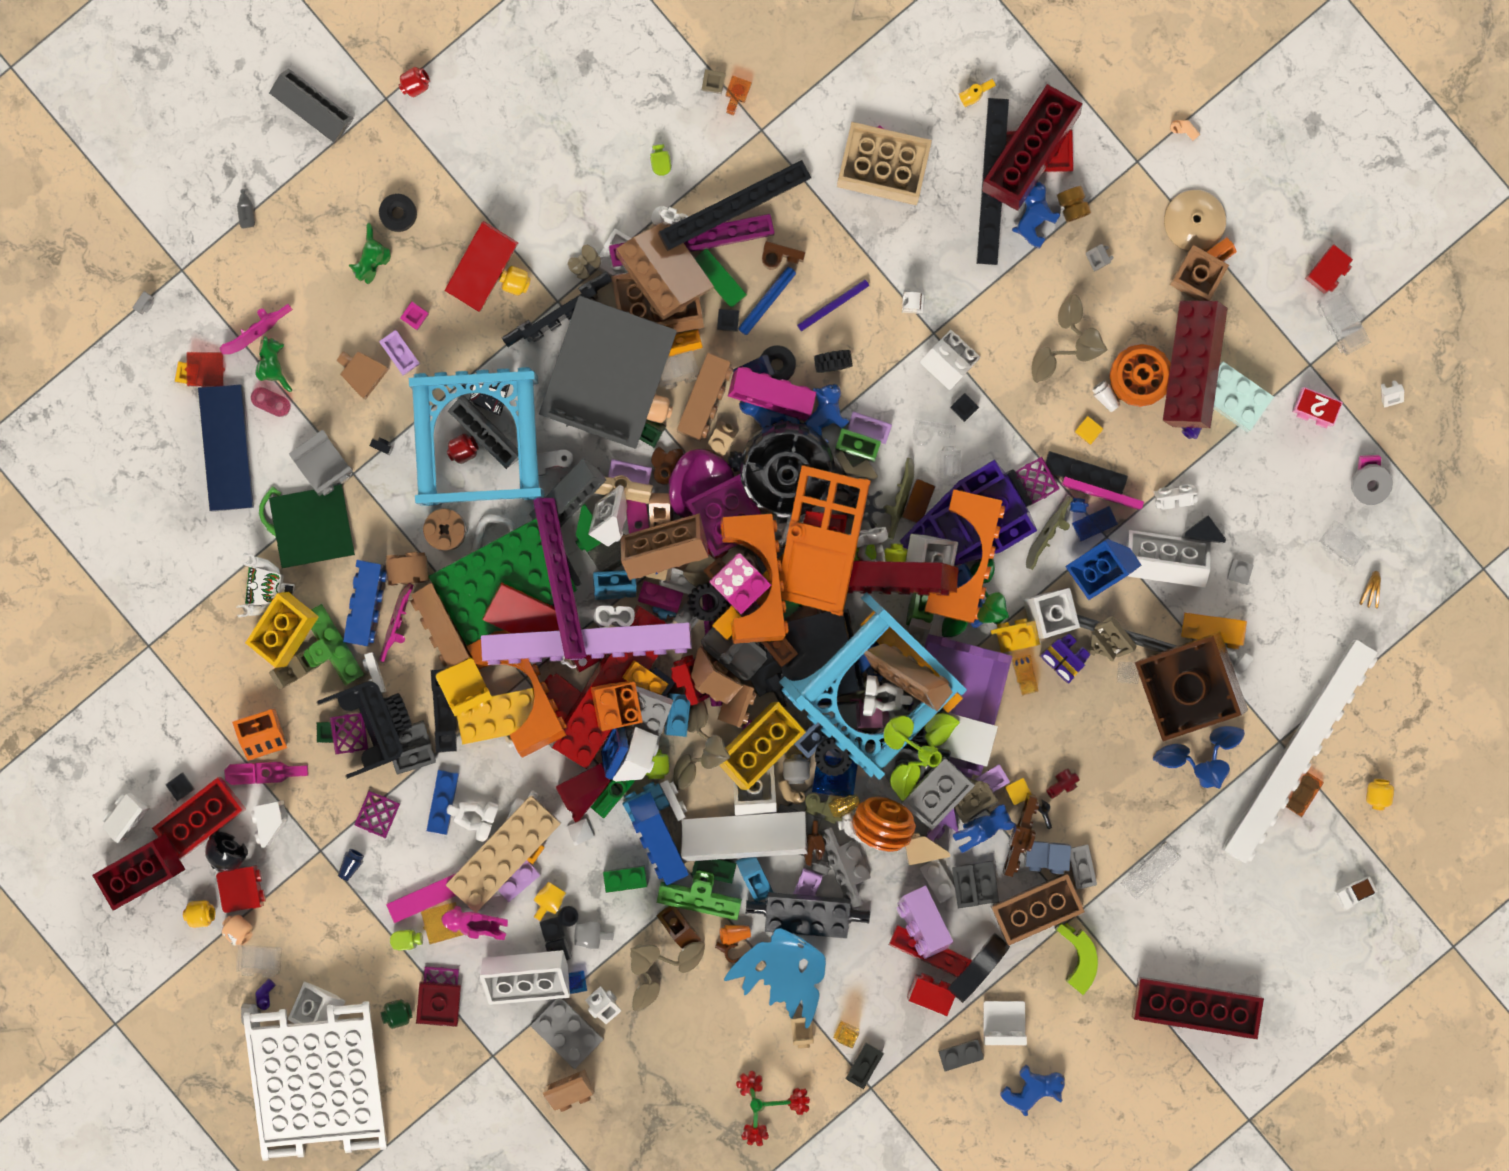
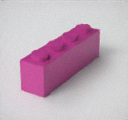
M738 367L733 373L728 397L806 421L811 416L816 392L811 391L806 386L792 385L787 380H777L765 373L758 374L752 372L747 367Z

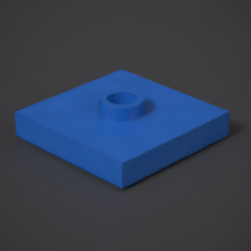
M625 726L612 729L601 751L604 772L608 779L613 780L629 749Z

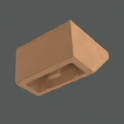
M742 684L743 687L728 704H722L718 720L740 728L742 724H747L750 713L746 711L749 704L753 705L757 693L753 692V687Z

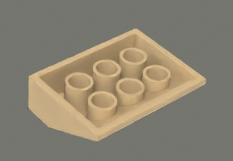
M851 122L837 187L917 206L932 140Z

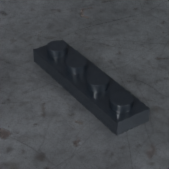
M1051 451L1048 452L1045 462L1053 475L1063 478L1068 477L1118 494H1123L1128 478L1127 475Z

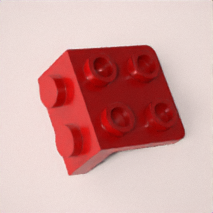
M257 865L217 873L216 879L224 913L264 906L266 896L264 890H261L260 882L262 881L260 869H257Z

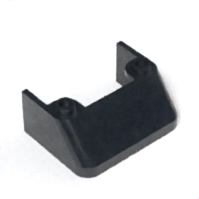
M372 681L364 682L316 702L317 706L337 699L343 710L353 711L359 708L374 747L365 750L361 756L364 768L346 774V779L392 762L402 755L403 748L380 688L376 683Z

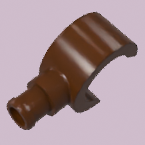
M717 942L715 948L725 953L727 961L736 963L741 958L731 959L728 956L729 949L737 947L738 944L727 946Z

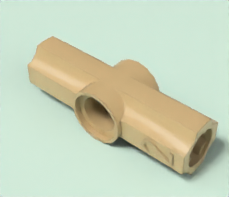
M623 475L614 478L604 476L606 481L595 492L607 495L621 485L624 487L626 500L649 504L653 486L631 482L629 478Z

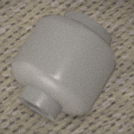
M802 754L790 755V759H786L783 762L784 779L788 780L789 784H804L805 780L810 778L809 760L802 758Z

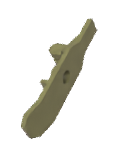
M912 458L906 459L901 483L897 484L901 490L895 497L896 506L885 505L883 507L887 509L885 513L891 515V528L888 535L890 539H894L914 480V462Z
M1067 496L1057 512L1049 519L1029 550L1026 568L1034 569L1042 551L1046 546L1050 547L1047 542L1054 537L1057 527L1063 530L1070 528V524L1064 518L1066 509L1073 500L1072 497Z

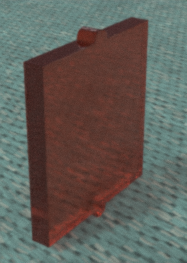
M186 352V368L184 370L187 371V386H223V372L225 371L223 367V353Z

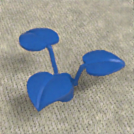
M1231 726L1219 727L1212 731L1210 742L1216 745L1214 746L1213 758L1210 762L1206 761V763L1196 765L1193 759L1188 756L1190 753L1189 747L1182 744H1170L1161 748L1153 756V760L1167 768L1181 767L1188 760L1202 787H1216L1220 789L1224 779L1229 774L1230 767L1227 762L1216 759L1217 750L1219 747L1225 750L1236 747L1243 740L1245 732L1244 729Z

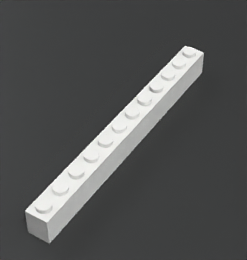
M1358 640L1351 642L1222 850L1245 864L1254 858L1257 852L1254 849L1258 843L1262 844L1266 839L1267 833L1265 832L1269 825L1272 827L1279 817L1276 814L1280 808L1284 809L1289 802L1288 795L1291 790L1295 791L1301 781L1298 779L1301 774L1307 773L1311 767L1310 760L1313 755L1317 756L1323 747L1320 745L1323 739H1328L1331 735L1333 723L1335 720L1339 721L1343 716V707L1346 703L1350 704L1355 696L1354 690L1357 685L1361 686L1365 681V672L1368 668L1372 669L1377 661L1375 657L1377 655L1376 651Z

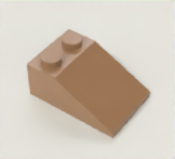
M585 1070L548 1084L543 1091L544 1097L554 1111L560 1109L561 1112L572 1108L571 1104L579 1101L582 1104L591 1100L590 1096L594 1094Z

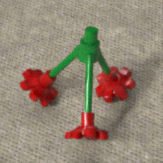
M749 1071L748 1076L742 1073L740 1075L741 1081L736 1082L737 1088L741 1089L740 1094L742 1096H746L749 1093L752 1097L750 1107L754 1113L752 1125H745L743 1129L745 1132L741 1135L743 1140H747L748 1145H753L756 1142L757 1146H762V1139L767 1140L769 1138V1134L766 1132L767 1127L765 1125L759 1126L758 1113L763 1111L765 1107L788 1105L791 1110L796 1111L797 1115H803L804 1112L807 1113L809 1111V1106L806 1104L810 1103V1098L805 1097L807 1095L806 1089H793V1095L787 1100L764 1102V1100L756 1097V1091L761 1092L763 1086L760 1084L763 1081L761 1075L756 1076L755 1071Z

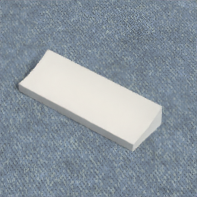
M806 812L682 819L681 857L684 862L808 854Z

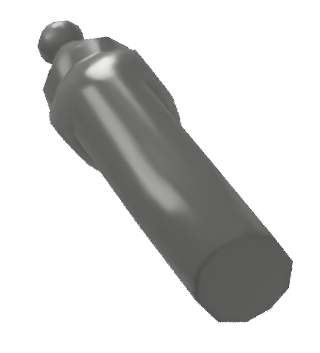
M241 189V195L237 203L239 225L241 229L252 228L255 225L253 204L245 194V189Z

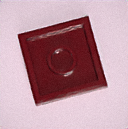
M420 981L416 1024L457 1027L461 985Z

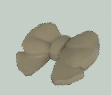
M587 244L583 245L582 254L578 258H570L567 264L570 271L576 274L578 279L585 280L590 276L586 266L590 264L594 268L599 269L601 257L598 256L595 248Z

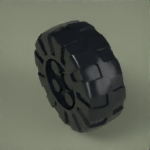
M778 421L772 426L766 425L758 430L752 439L747 442L740 461L741 482L747 496L759 509L766 513H774L777 517L790 518L802 465L835 473L834 456L827 441L822 435L815 432L812 427L801 422L796 424L791 423V421ZM785 469H791L793 472L786 473L782 471ZM808 476L804 496L825 500L831 481ZM803 502L800 516L806 514V511H813L812 508L816 505Z

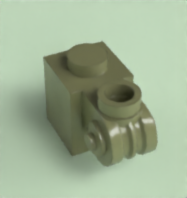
M830 791L827 800L820 802V797L816 793H810L805 798V812L814 816L820 813L825 815L824 820L836 824V821H842L850 798Z

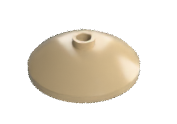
M1189 190L1179 194L1170 202L1164 215V227L1169 239L1177 247L1189 251L1192 245L1204 251L1214 246L1221 239L1226 227V214L1219 200L1210 193L1201 190ZM1194 216L1200 217L1199 223L1194 222Z

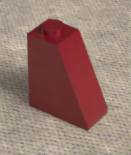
M600 763L556 786L567 810L573 814L572 818L575 823L582 819L611 782V779L606 778L604 766Z

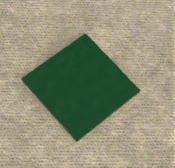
M342 484L333 486L334 490L326 496L323 494L319 496L315 490H308L269 498L282 569L355 555Z

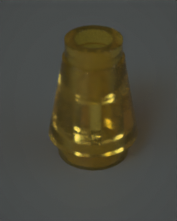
M857 794L832 799V802L828 804L833 817L842 818L857 808L860 800Z

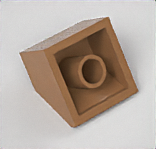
M1192 245L1169 285L1197 301H1210L1229 265Z
M700 646L698 648L691 675L695 683L694 687L702 694H709L713 700L717 702L720 700L728 704L743 687L740 680L703 647Z

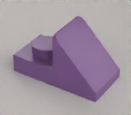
M954 808L933 830L930 829L928 831L927 838L933 842L935 838L939 840L945 832L944 825H947L956 832L958 831Z

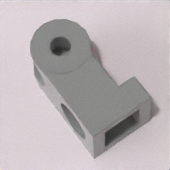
M562 449L537 454L538 476L547 475L546 469L570 467L573 463L572 453Z

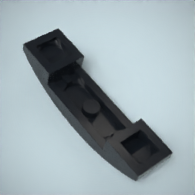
M444 669L430 670L434 704L436 753L457 751L456 716H454L436 679V674Z
M994 933L983 945L976 957L947 989L963 1003L996 967L1010 946Z

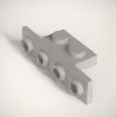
M832 827L819 831L818 833L824 839L828 861L833 867L836 881L843 892V898L851 899L850 907L852 908L863 905L855 885L870 879L871 876L856 840L839 846Z

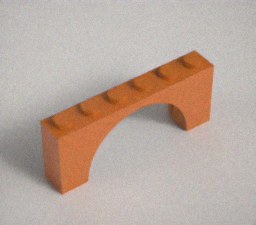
M953 490L949 511L962 516L975 528L982 544V560L975 575L966 584L957 588V593H949V596H938L937 594L930 593L925 608L926 613L973 624L975 619L978 620L979 599L984 600L986 587H982L984 579L989 578L991 567L987 566L989 558L993 559L996 547L992 546L994 538L998 539L1000 526H997L998 518L1003 519L1005 506H1001L1002 500Z
M772 514L723 517L720 522L722 542L739 544L753 551L764 563L768 572L769 583L771 584L766 601L759 609L745 617L733 619L731 622L733 644L783 640L786 636L785 634H788V623L784 621L783 613H786V604L781 599L784 586L783 581H779L781 561L777 560L779 542L775 540L774 532H777L776 520H773Z
M503 630V631L494 632V633H492V634H490V635L512 634V633ZM481 639L467 646L478 669L491 666L488 665V661H482ZM521 659V663L509 664L508 660H501L499 665H509L518 668L528 675L534 688V704L529 717L519 729L510 734L517 752L523 758L566 736L564 729L567 726L562 716L558 718L555 713L558 710L557 705L553 699L549 700L546 693L550 691L545 681L540 682L538 675L541 673L536 663L532 665L529 659Z

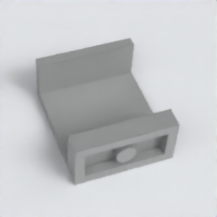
M323 430L289 453L294 463L319 496L322 494L326 496L332 492L334 485L338 482L343 484L351 478L350 474L353 473L350 466L347 465Z

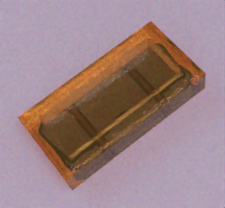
M1309 772L1303 774L1299 786L1295 791H1292L1289 796V802L1285 806L1300 817L1304 815L1324 783Z

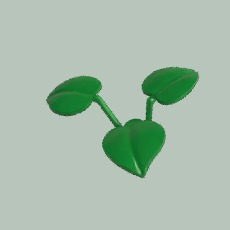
M982 558L971 567L970 572L972 576L977 572ZM989 558L987 566L991 567L989 578L984 579L983 583L990 582L994 575V558ZM985 591L986 600L979 609L977 618L982 623L1000 624L1004 619L1009 618L1005 597L1000 592L989 595ZM945 617L942 623V636L946 638L961 634L966 629L968 622Z

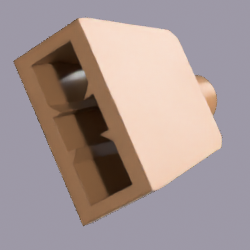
M343 351L337 359V362L345 367L340 375L365 400L389 370L385 365L360 352H357L352 358Z

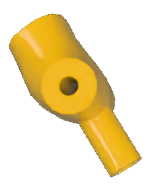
M992 78L981 85L973 84L965 91L958 93L964 107L977 103L983 96V92L995 87L996 84Z
M547 882L534 898V901L540 905L534 918L541 921L547 911L556 914L562 905L566 892Z

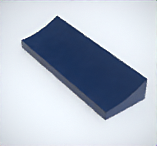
M242 385L198 387L209 511L217 512L254 508Z

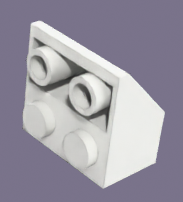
M950 330L927 353L920 363L945 387L951 390L981 357L957 334Z
M284 800L257 805L253 807L254 811H251L253 823H257L258 831L255 832L257 844H261V848L271 845L288 821Z

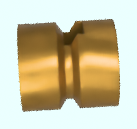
M1082 186L1065 190L1056 195L1060 206L1065 208L1063 215L1066 222H1071L1091 214L1088 202L1083 201L1085 194Z

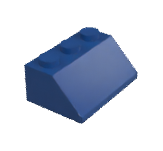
M1106 539L1065 567L1087 599L1090 600L1130 575L1142 565L1129 547Z

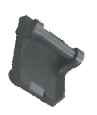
M714 627L701 640L703 648L736 677L744 681H749L767 660L766 649L758 642L733 644L732 635L726 640Z

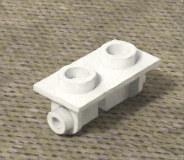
M1184 484L1179 486V488L1172 489L1163 487L1159 491H1153L1157 499L1155 500L1156 508L1161 510L1175 508V500H1178L1179 507L1194 505V503L1198 502V492L1195 486L1190 484Z

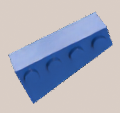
M356 560L355 567L359 568V573H356L353 579L355 593H352L350 597L349 609H351V614L348 613L343 642L370 647V644L374 643L376 631H373L374 623L379 621L380 611L377 610L378 602L382 603L384 590H381L382 582L387 580V571L385 570V565Z
M651 792L629 801L628 804L635 819L632 825L636 833L641 832L642 837L639 839L643 848H648L650 851L647 855L651 864L656 863L657 865L654 870L659 880L663 878L667 886L688 876L686 866Z

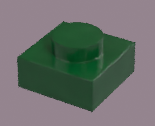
M316 722L317 743H333L331 723Z

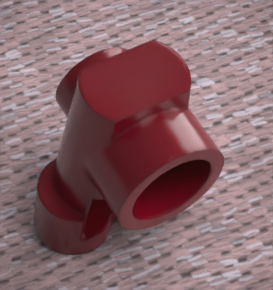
M1069 768L1055 776L1057 783L1049 786L1046 792L1051 799L1060 795L1064 790L1069 793L1078 787L1076 783L1080 779L1076 773L1072 774Z

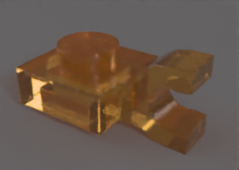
M732 76L725 95L731 98L726 109L727 114L734 116L738 102L745 103L752 82Z

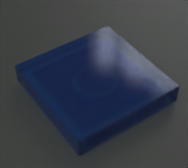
M825 755L826 761L831 765L838 764L842 759ZM852 760L850 768L838 776H829L821 772L816 765L812 792L853 799L858 764Z

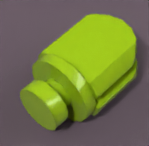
M664 144L652 146V150H655V153L650 154L652 171L659 176L668 174L672 168L669 152L663 151V148H665Z
M415 930L396 931L390 937V944L397 951L412 950L417 945L423 944V935L421 932L416 933Z

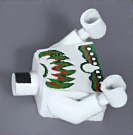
M248 553L243 554L249 557V561L247 563L241 562V564L249 566L245 605H238L236 607L243 608L244 613L237 615L238 617L263 615L277 593L289 592L294 596L295 585L283 583L284 575L280 574L277 566L267 559L254 557Z

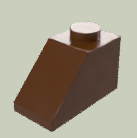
M668 905L656 915L681 949L690 943L701 941L699 935L677 907Z

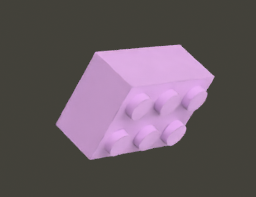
M926 886L908 893L897 903V911L900 917L905 919L907 932L910 937H914L917 943L915 948L920 956L922 955L926 959L946 950L953 943Z

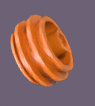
M1145 344L1130 346L1119 353L1112 363L1109 375L1111 387L1117 397L1128 405L1137 407L1152 405L1162 399L1167 393L1171 363L1166 355L1154 346ZM1138 357H1145V363H1139ZM1125 364H1131L1132 370L1126 371L1124 368ZM1156 364L1159 370L1154 372L1151 366ZM1142 369L1147 374L1146 380H1141V376L1137 375L1138 370ZM1126 379L1131 380L1132 385L1130 387L1124 384ZM1153 379L1159 382L1157 387L1151 385ZM1139 387H1143L1145 389V393L1143 395H1140L1137 390Z
M870 797L859 803L852 820L856 836L870 847L888 852L898 851L909 845L916 828L913 820L914 817L905 806L884 797Z

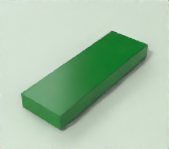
M705 249L694 258L713 284L716 292L731 309L747 296L708 249Z

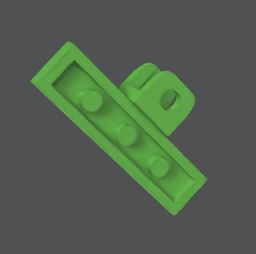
M320 604L311 609L319 618L311 628L318 641L313 643L303 653L309 665L317 667L330 660L345 686L364 675L363 671L346 643L343 642V638L323 605Z
M698 870L694 875L691 888L675 884L666 886L665 882L661 881L656 903L737 920L742 899L712 893L714 884L713 873ZM706 877L707 881H701L700 878Z

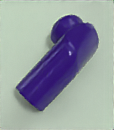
M269 978L255 993L257 1007L261 1010H267L270 1007L269 992L276 986Z

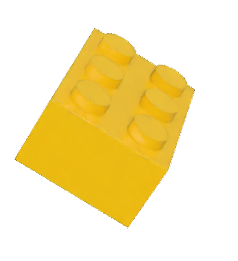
M277 593L245 643L273 667H287L319 616L291 593Z

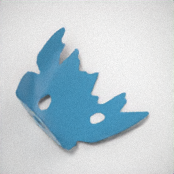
M779 928L775 929L771 936V942H760L746 952L726 974L724 981L745 976L742 989L744 990V995H747L759 980L764 979V985L771 986L769 1005L785 1001L786 1010L789 1011L791 1019H793L795 1011L802 1000V1017L806 1018L805 1028H808L813 1020L820 997L819 990L814 987V984L821 982L824 978L826 958L823 953L804 939ZM797 943L802 944L804 947H798ZM802 959H806L808 961L807 968L801 973L799 962ZM763 960L766 962V967L763 971L755 970L757 964Z

